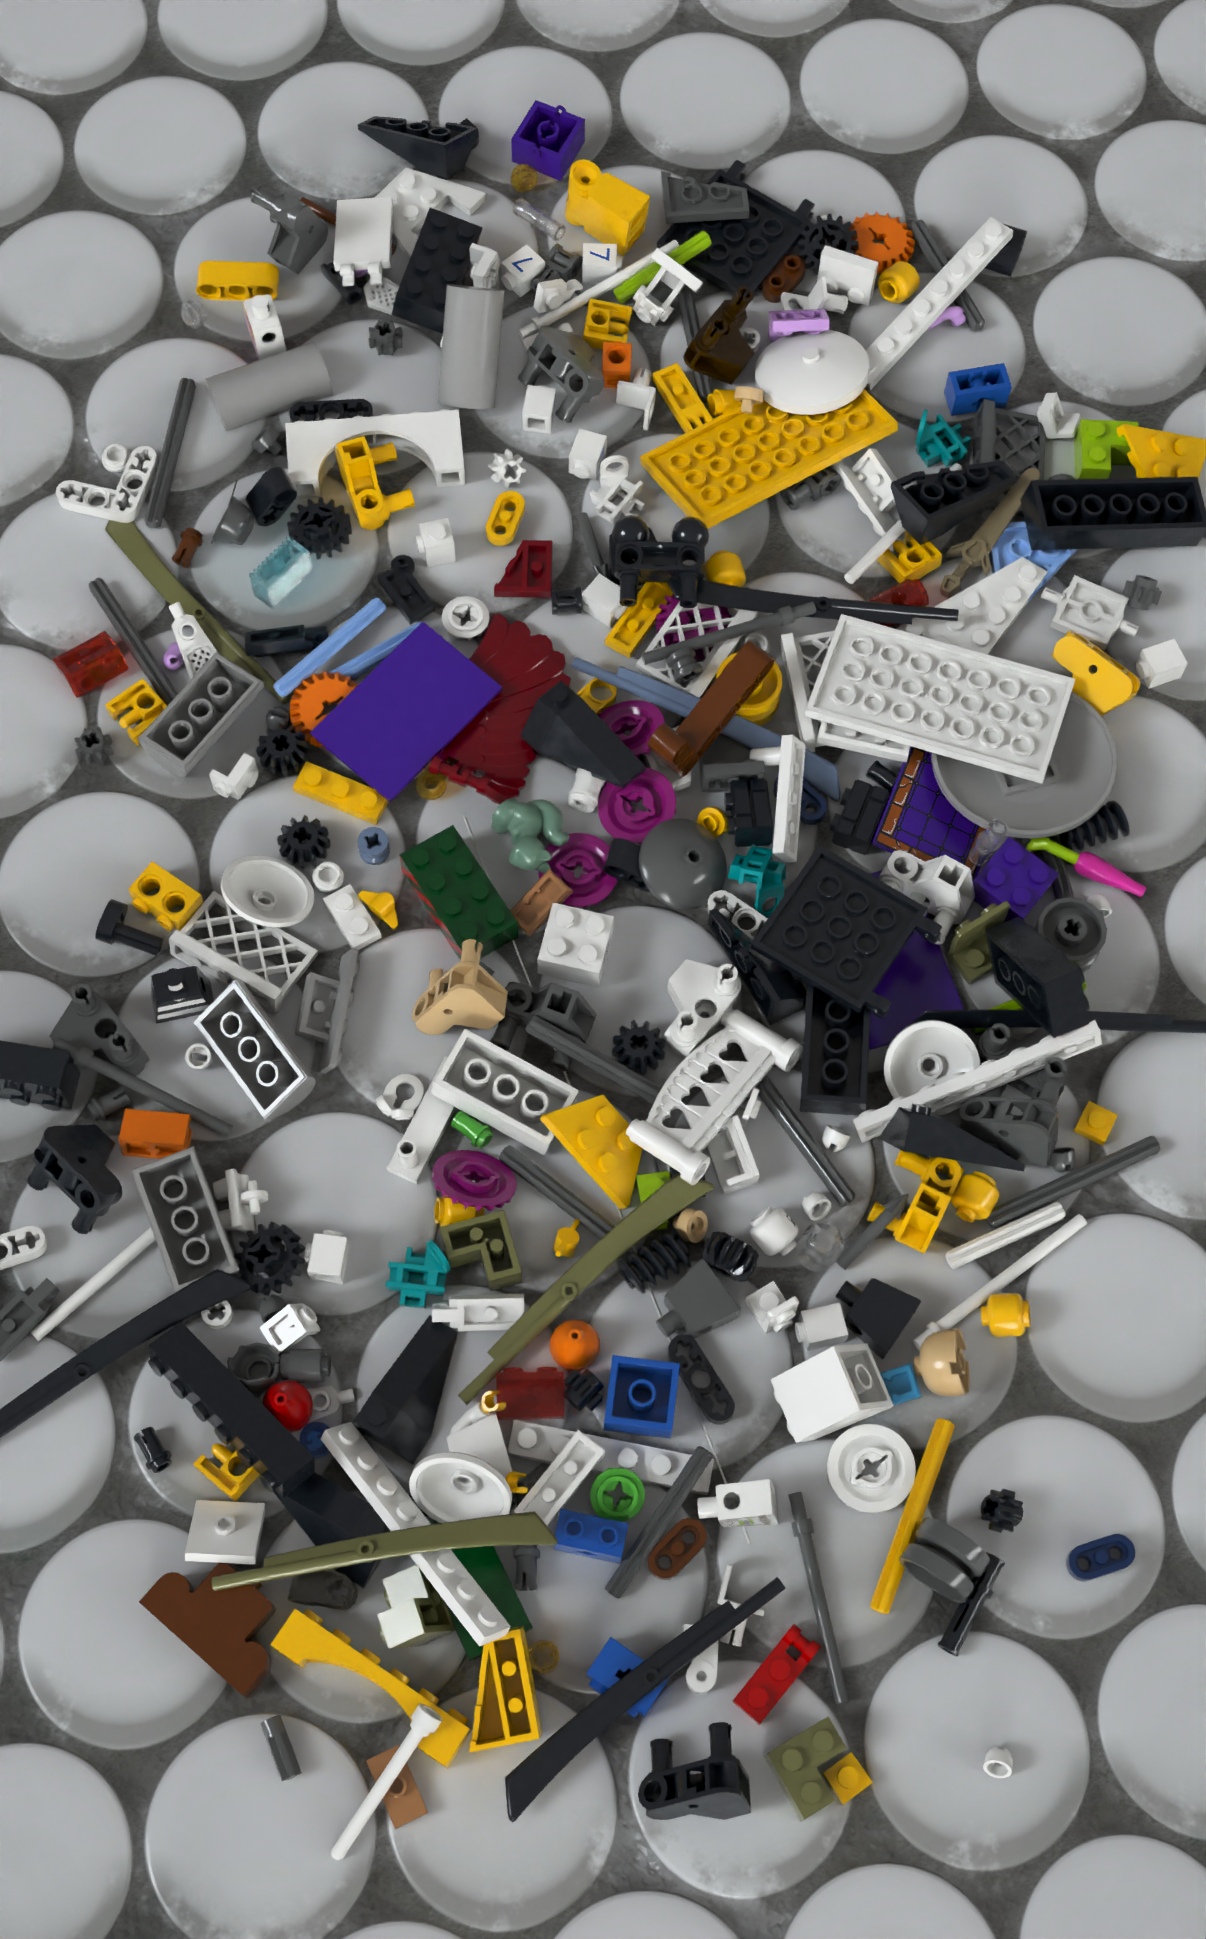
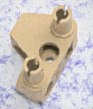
M468 939L463 941L460 962L449 971H445L443 976V969L437 968L430 971L428 989L418 998L412 1012V1020L416 1022V1027L419 1031L428 1035H440L445 1033L454 1024L490 1030L505 1017L508 991L479 965L483 948L481 942L477 943L475 949L476 940Z

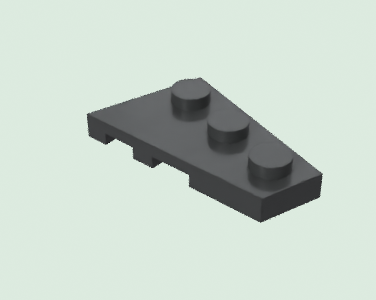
M661 171L666 224L749 218L747 188L713 182L709 185L696 182V178L685 176L684 180L671 177V173Z

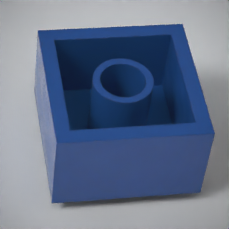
M612 1355L604 1431L671 1439L680 1363Z

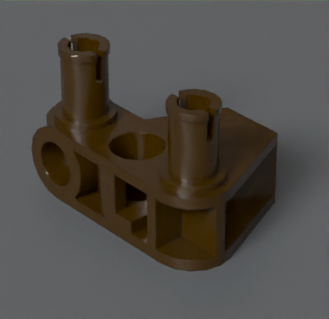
M747 286L738 287L731 300H724L697 332L683 355L684 361L690 369L732 385L755 353L739 331L748 318L745 309L754 298L752 290L748 292L746 297L744 296L748 289Z

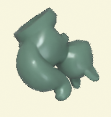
M509 798L502 802L492 815L491 828L498 834L510 832L512 835L511 843L514 846L509 855L510 863L523 870L536 869L545 874L551 869L546 861L551 860L552 855L546 851L543 843L536 838L541 831H543L547 841L555 846L565 845L570 837L567 832H561L563 827L561 811L556 805L544 799L524 803L518 802L515 798Z

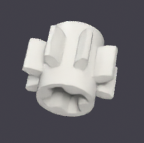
M509 449L505 450V454L498 455L494 453L495 459L493 464H488V467L495 471L491 478L495 482L501 480L502 485L506 488L512 482L519 484L521 473L526 472V469L519 465L523 458L519 454L513 456ZM508 464L510 469L506 472L504 467Z

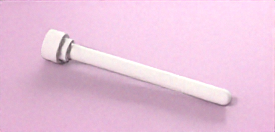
M420 1703L411 1715V1730L332 1848L331 1855L335 1860L344 1858L422 1738L428 1737L430 1733H435L443 1721L442 1717L432 1708Z

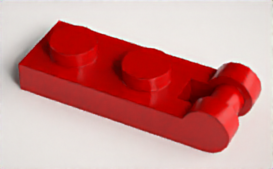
M795 1624L791 1626L732 1701L758 1725L762 1723L821 1648L814 1640L810 1642L800 1633L802 1630ZM791 1644L802 1653L797 1661L785 1652Z

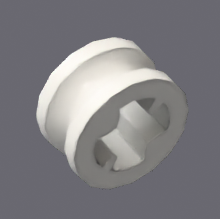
M750 327L739 329L756 354L759 350V333Z
M227 1300L201 1311L202 1319L213 1330L225 1329L233 1320V1311ZM213 1307L217 1310L224 1307L226 1309L222 1310L225 1316L221 1320L217 1317L210 1320L209 1318L212 1317L210 1310Z

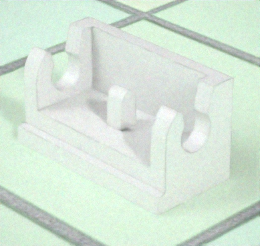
M738 1115L733 1116L706 1146L723 1194L757 1184L760 1175Z

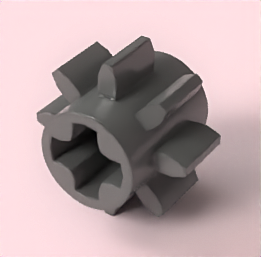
M378 320L374 328L369 327V347H376L379 356L381 354L392 356L397 348L403 347L402 328H395L393 320Z
M1136 575L1133 582L1127 580L1122 593L1126 598H1129L1127 605L1140 610H1148L1151 604L1158 605L1162 591L1159 590L1160 588L1156 587L1158 581L1143 575Z
M97 727L96 730L84 728L80 738L76 737L74 739L79 747L75 750L78 759L85 757L88 766H91L92 763L104 765V760L107 756L113 755L112 748L109 746L113 743L110 734L103 736L100 727Z

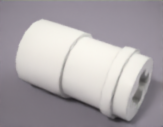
M578 767L574 785L568 794V804L577 811L589 813L594 811V808L597 806L598 797L605 781L593 777L591 772Z

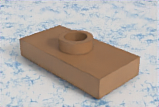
M549 869L510 912L518 922V926L531 937L549 918L552 903L562 904L573 891Z
M400 1745L366 1760L375 1783ZM406 1762L382 1799L395 1829L428 1814Z

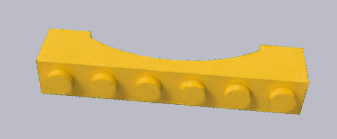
M306 1608L304 1613H301L294 1609L270 1645L302 1669L307 1662L325 1663L346 1668L366 1677L392 1696L404 1709L411 1721V1715L420 1703L432 1708L442 1717L443 1721L435 1733H430L428 1737L422 1738L417 1748L448 1769L471 1733L470 1728L465 1726L468 1719L453 1708L447 1713L436 1706L439 1699L424 1688H421L419 1693L407 1686L410 1679L395 1668H392L390 1673L378 1666L381 1659L366 1648H363L361 1653L349 1646L352 1639L335 1628L332 1633L320 1626L324 1620L311 1610Z

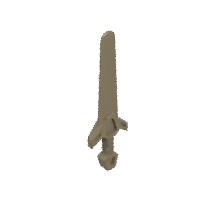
M1028 468L1022 474L1017 484L1010 489L969 541L953 545L945 554L946 557L963 556V560L952 575L944 576L940 587L941 595L951 598L961 590L960 582L971 567L982 566L985 577L989 574L991 564L988 554L1021 507L1020 499L1031 480H1039L1041 474L1037 468Z

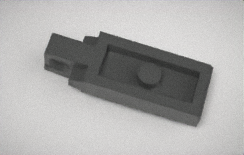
M48 1278L35 1290L31 1286L25 1291L21 1290L0 1311V1362L51 1310L52 1307L49 1303L58 1295L60 1290Z

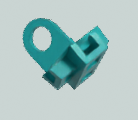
M924 409L915 445L916 452L925 465L930 467L942 461L948 467L964 459L968 453L967 448L971 438L969 436L962 438L959 433L962 428L960 423L950 427L942 415L938 414L936 415V422L929 425L926 421L928 410Z
M751 846L747 856L735 855L730 866L728 878L739 880L738 883L743 884L744 881L756 883L755 910L769 918L784 896L785 884L782 883V879L786 880V863L773 861V849ZM775 897L774 906L768 911H763L762 906L765 900Z
M430 1239L426 1242V1254L413 1252L412 1247H407L405 1263L389 1261L390 1277L389 1281H386L385 1286L388 1290L401 1291L400 1306L425 1309L427 1294L444 1295L446 1274L451 1271L450 1264L439 1247ZM411 1272H417V1273H424V1275H420V1274H410V1273H411ZM407 1297L419 1298L420 1300L407 1299Z

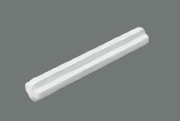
M1059 1202L1052 1203L947 1251L945 1255L946 1261L952 1269H956L1063 1220L1066 1216L1065 1211Z

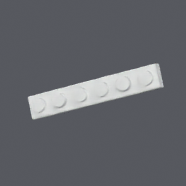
M514 1420L507 1454L508 1456L551 1464L576 1432ZM583 1433L605 1451L603 1457L592 1469L591 1472L601 1474L608 1467L620 1468L623 1466L625 1469L635 1472L643 1483L671 1488L692 1456L691 1454ZM711 1459L690 1492L708 1495L714 1459Z

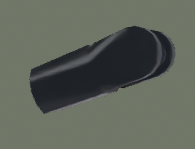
M333 262L328 265L325 263L320 265L325 278L338 290L348 304L351 305L362 298L363 291L356 281L354 286L342 285L343 276H340V271L335 272Z

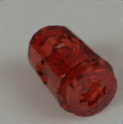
M906 579L892 586V588L868 598L869 602H892L893 604L914 606L929 605L927 591L919 579ZM876 623L887 627H892L896 625L891 623Z

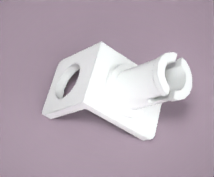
M822 276L808 297L787 292L781 294L782 311L792 310L788 304L790 301L800 304L802 310L825 309L839 314H844L848 305L847 296L827 293L826 277Z
M638 368L635 370L632 383L618 381L616 403L645 410L643 430H648L654 411L656 388L649 386L652 373L645 369L643 377H640L642 368Z
M731 1563L726 1564L717 1603L721 1605L728 1601L724 1597L733 1566ZM729 1600L735 1609L742 1604ZM759 1609L753 1614L763 1616L764 1610ZM747 1619L734 1628L732 1645L741 1647ZM732 1630L720 1638L719 1641L729 1644Z

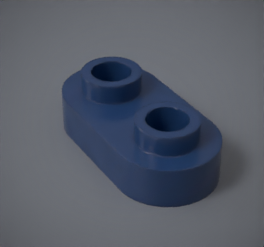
M778 777L774 782L773 794L776 800L778 789ZM803 780L800 821L804 824L815 825L824 819L827 803L821 794ZM813 808L816 812L809 814L806 812V809Z
M1112 1534L1075 1547L1067 1556L1066 1567L1069 1574L1076 1580L1083 1582L1091 1581L1121 1571L1131 1565L1135 1558V1547L1126 1536ZM1111 1548H1117L1120 1551V1559L1111 1557ZM1079 1558H1084L1088 1561V1570H1082L1078 1566Z

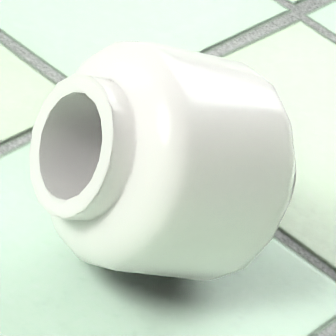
M769 1206L750 1222L753 1226L750 1230L751 1238L768 1256H773L779 1252L783 1257L797 1245L794 1239L798 1235L799 1228L781 1208L772 1210Z

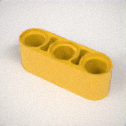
M204 261L199 264L196 292L200 297L209 300L245 301L256 295L266 294L271 295L272 300H275L278 293L280 271L274 264L266 262Z

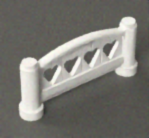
M729 1008L721 1019V1024L725 1028L700 1044L677 1066L657 1095L648 1118L641 1121L637 1118L634 1119L626 1131L630 1141L680 1172L681 1179L691 1185H695L703 1177L710 1164V1157L703 1154L702 1151L749 1096L753 1088L759 1084L774 1064L785 1072L790 1071L803 1051V1044L793 1038L785 1039L738 1009ZM729 1043H737L740 1045L747 1062L722 1060L719 1055L727 1051ZM716 1064L722 1068L729 1084L706 1083L700 1077L708 1073L709 1066ZM692 1087H700L710 1106L685 1105L681 1100L683 1097L690 1095L689 1090ZM680 1109L684 1112L691 1129L667 1128L662 1122L671 1117L670 1113L672 1110Z

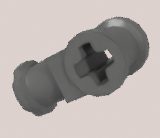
M555 244L545 260V271L539 278H535L532 281V289L536 293L539 282L563 279L567 283L578 274L583 257L579 254L574 256L563 250V246L560 244Z
M825 468L780 491V495L784 503L791 510H796L799 508V504L809 497L816 501L820 497L834 492L841 482V476Z

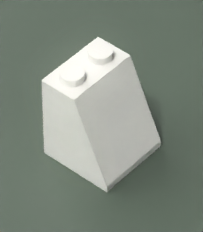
M868 1343L833 1346L770 1379L774 1388L775 1399L781 1405L786 1417L787 1429L794 1437L796 1443L816 1440L894 1406Z

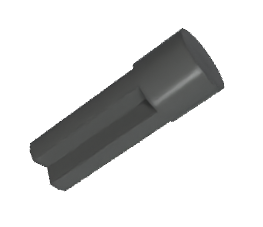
M281 1715L261 1722V1727L281 1781L290 1780L302 1774Z

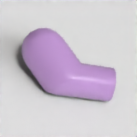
M960 306L947 307L928 330L949 319L955 327L963 324L966 321L963 308Z
M174 642L166 651L163 657V664L169 670H177L184 661L177 642Z

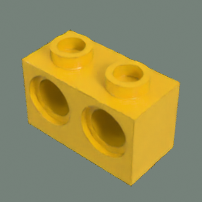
M153 861L128 889L133 900L131 902L132 905L145 915L148 912L157 918L158 924L167 931L172 929L181 931L204 903L200 893ZM151 889H160L155 895H146ZM174 906H184L179 912H171Z

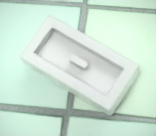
M350 884L323 898L326 908L351 948L360 950L382 938L381 932Z

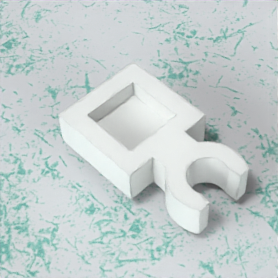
M563 279L539 282L533 307L538 313L557 309L564 302L576 297L577 294L574 292L583 289V286L576 279L569 280L567 283Z

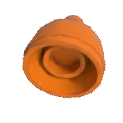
M572 1319L563 1322L555 1328L550 1337L549 1349L552 1358L559 1366L566 1370L574 1371L576 1369L578 1371L586 1369L594 1363L599 1355L600 1339L598 1333L590 1324L582 1320Z

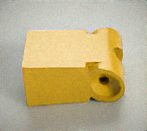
M577 160L572 164L569 172L565 218L572 225L584 226L585 232L603 244H617V253L624 257L645 231L650 196L609 173L602 174L599 167L590 160Z

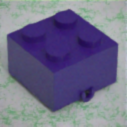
M535 100L511 139L512 162L561 181L585 142V119L566 112V109L561 105L555 108Z
M1008 836L973 880L974 901L984 909L993 903L1000 905L1008 901L1011 906L1004 922L1016 917L1024 920L1059 873Z

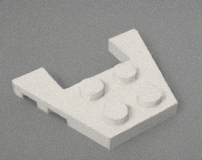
M405 168L374 197H392L394 203L392 235L397 240L400 249L406 252L409 258L419 237L415 233L423 226L430 207L439 211L447 202H450L471 216L486 201V193L410 168Z

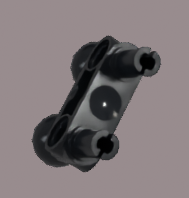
M628 515L619 519L613 527L612 539L616 545L614 575L620 580V605L627 607L637 605L638 582L680 583L681 607H696L698 582L704 578V548L709 540L707 526L699 518L685 517L675 524L671 534L672 542H648L650 536L649 528L640 517ZM626 559H634L636 562L633 564H626L623 561ZM686 560H692L696 562V564L688 566L683 564V562Z

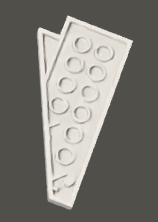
M1021 557L935 606L936 608L958 609V621L914 618L912 619V625L903 624L896 629L990 655L1026 606L1029 597L1042 583L1047 571Z

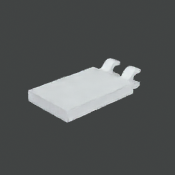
M392 197L337 200L333 264L335 272L340 271V276H343V286H354L355 270L367 269L368 274L371 276V285L382 284L383 268H391L394 211Z

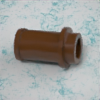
M186 528L185 531L181 532L180 537L182 539L175 554L172 556V561L177 565L182 560V567L185 568L190 566L197 547L203 543V535L193 528Z

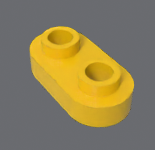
M505 491L495 501L486 523L487 539L494 545H507L513 541L525 513V501L518 492ZM508 508H513V509H515V510H514V511H508V510H506V509H508ZM502 531V532H504L505 534L499 535V534H496V533Z

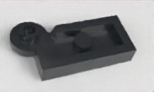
M399 555L392 560L391 570H387L377 577L379 584L411 625L435 611V604L412 575L415 570L413 559L407 555Z

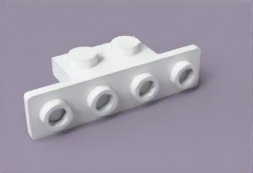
M869 448L856 464L848 456L830 466L839 473L843 479L844 487L854 495L858 501L859 509L869 517L873 523L874 531L883 537L895 525L888 512L895 505L890 486L891 482L896 481L897 478L877 449Z

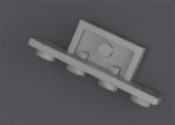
M354 948L342 955L337 980L313 972L306 976L295 1035L324 1043L319 1073L326 1074L337 1067L342 1058V1049L339 1047L341 1037L345 1035L348 1028V1019H345L347 1008L350 1007L354 998V990L351 989L352 982L360 968V961L357 960L359 950Z

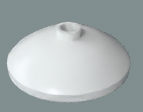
M252 855L239 858L230 863L222 875L220 887L226 903L239 916L256 925L272 928L295 925L309 915L314 904V891L305 875L294 866L274 857Z
M925 1020L906 1027L892 1040L885 1054L883 1074L886 1086L894 1099L909 1097L918 1093L921 1088L927 1085H938L948 1081L956 1073H967L979 1068L980 1058L974 1043L960 1028L945 1021ZM932 1059L934 1061L931 1069L923 1068L925 1060ZM967 1100L934 1114L940 1116L950 1113L961 1107Z
M443 1452L430 1455L416 1464L410 1477L409 1488L415 1503L425 1514L439 1523L509 1514L512 1505V1493L504 1477L486 1461L469 1454Z

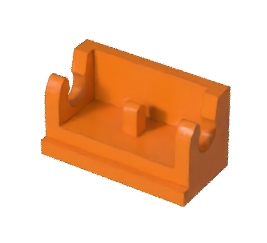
M125 1109L118 1139L122 1155L161 1159L188 1149L192 1135V1129H189L190 1114Z

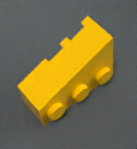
M524 1626L510 1628L506 1636L483 1645L478 1695L469 1752L540 1739L543 1734Z

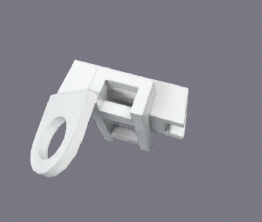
M621 455L607 457L601 462L599 477L601 488L598 492L594 490L590 492L591 502L597 505L595 507L596 514L613 525L623 516H639L645 503L636 499L642 492L643 482L639 480L635 485L628 481V460ZM611 463H622V465L617 468H607V466ZM622 489H623L624 491L628 492V494L626 495V494L622 493V492H621Z

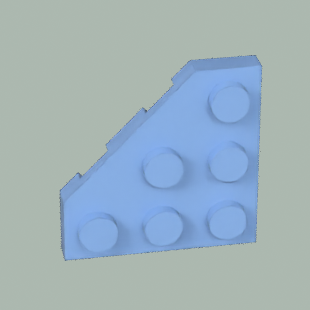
M1012 522L1008 524L989 553L992 574L1021 557L1046 570V576L1037 590L1029 597V602L1077 549L1031 550L1025 522Z

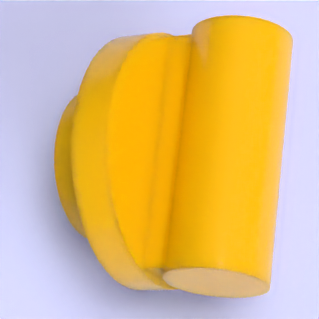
M707 806L699 813L697 823L707 828L715 837L727 833V820L720 809Z

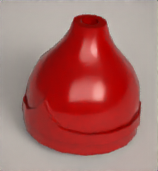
M288 1380L274 1384L267 1390L262 1402L290 1433L301 1430L312 1417L314 1406L312 1396L303 1385L296 1381Z

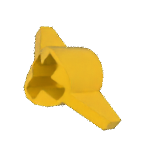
M363 890L358 894V897L368 905L376 917L384 920L393 930L398 926L395 901L392 894Z
M575 1219L570 1228L563 1227L558 1230L552 1248L556 1252V1256L561 1257L563 1255L569 1258L574 1256L580 1238L576 1231L580 1220Z

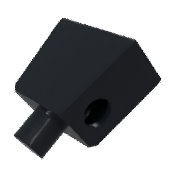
M871 1278L863 1291L846 1280L835 1296L851 1307L844 1319L846 1326L865 1344L868 1343L869 1348L881 1359L885 1358L921 1303V1300L874 1278Z

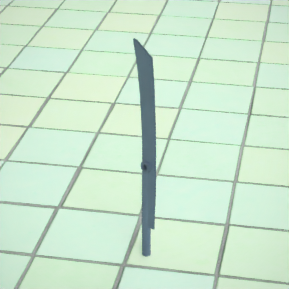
M575 657L571 665L576 670L683 717H687L701 699L622 666L619 667L617 674L579 657ZM736 714L721 732V734L751 749L781 746L782 736ZM805 749L803 779L835 802H839L841 794L837 765Z

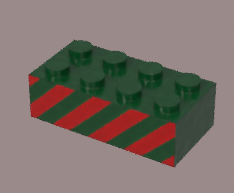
M454 825L399 854L403 873L460 960L462 943L465 940H476L475 949L478 942L482 943L481 959L519 937L518 922Z

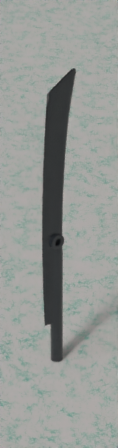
M704 579L698 582L697 603L776 613L777 609L785 606L793 608L813 601L816 613L804 617L839 620L841 614L874 623L911 625L912 617L958 621V609L834 599L824 596L794 595L738 587ZM668 583L675 598L680 600V583Z
M1007 1009L930 1010L922 1013L908 1025L910 1026L925 1020H939L951 1023L960 1029L988 1028L997 1023L1005 1024L1008 1028L1042 1027L1025 1010ZM1087 1011L1088 1021L1095 1020L1100 1030L1206 1033V1021L1173 1020L1174 1015Z
M216 1269L147 1309L61 1365L1 1408L0 1438L129 1351L176 1325L178 1322H182L220 1302L249 1291L252 1288L251 1284Z
M776 1577L736 1609L728 1600L699 1620L607 1689L505 1777L509 1820L511 1822L516 1821L548 1783L615 1720L786 1588L780 1579Z

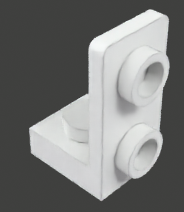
M774 1281L745 1297V1302L765 1334L773 1329L776 1333H779L793 1323L791 1319L796 1315L799 1301L796 1296L786 1301Z

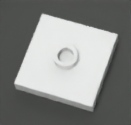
M196 1500L185 1549V1561L256 1564L265 1517V1503Z

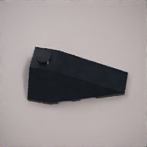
M1001 461L967 465L966 469L951 471L949 467L941 468L939 473L925 475L924 471L913 472L891 482L890 487L902 527L922 545L944 535L1017 484L1018 478Z
M562 681L538 698L521 733V739L541 756L548 759L554 757L564 761L568 767L573 769L575 766L591 772L593 777L621 788H625L646 771L645 765L589 705Z
M429 1315L373 1390L353 1422L357 1430L413 1465L432 1436L458 1332L442 1322H432V1316Z

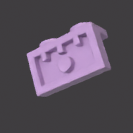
M825 309L769 311L768 337L770 340H777L798 331L817 335L823 330H829V317Z

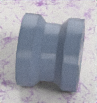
M369 827L363 830L357 840L362 860L370 865H379L385 862L390 854L388 836L385 831L377 827Z

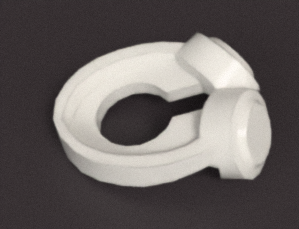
M398 1075L387 1084L383 1095L376 1098V1104L383 1114L391 1116L395 1120H410L413 1118L414 1112L418 1109L424 1097L423 1084L415 1075ZM405 1083L412 1085L415 1090L412 1098L404 1100L400 1108H394L393 1105L398 1098L396 1090L399 1085Z

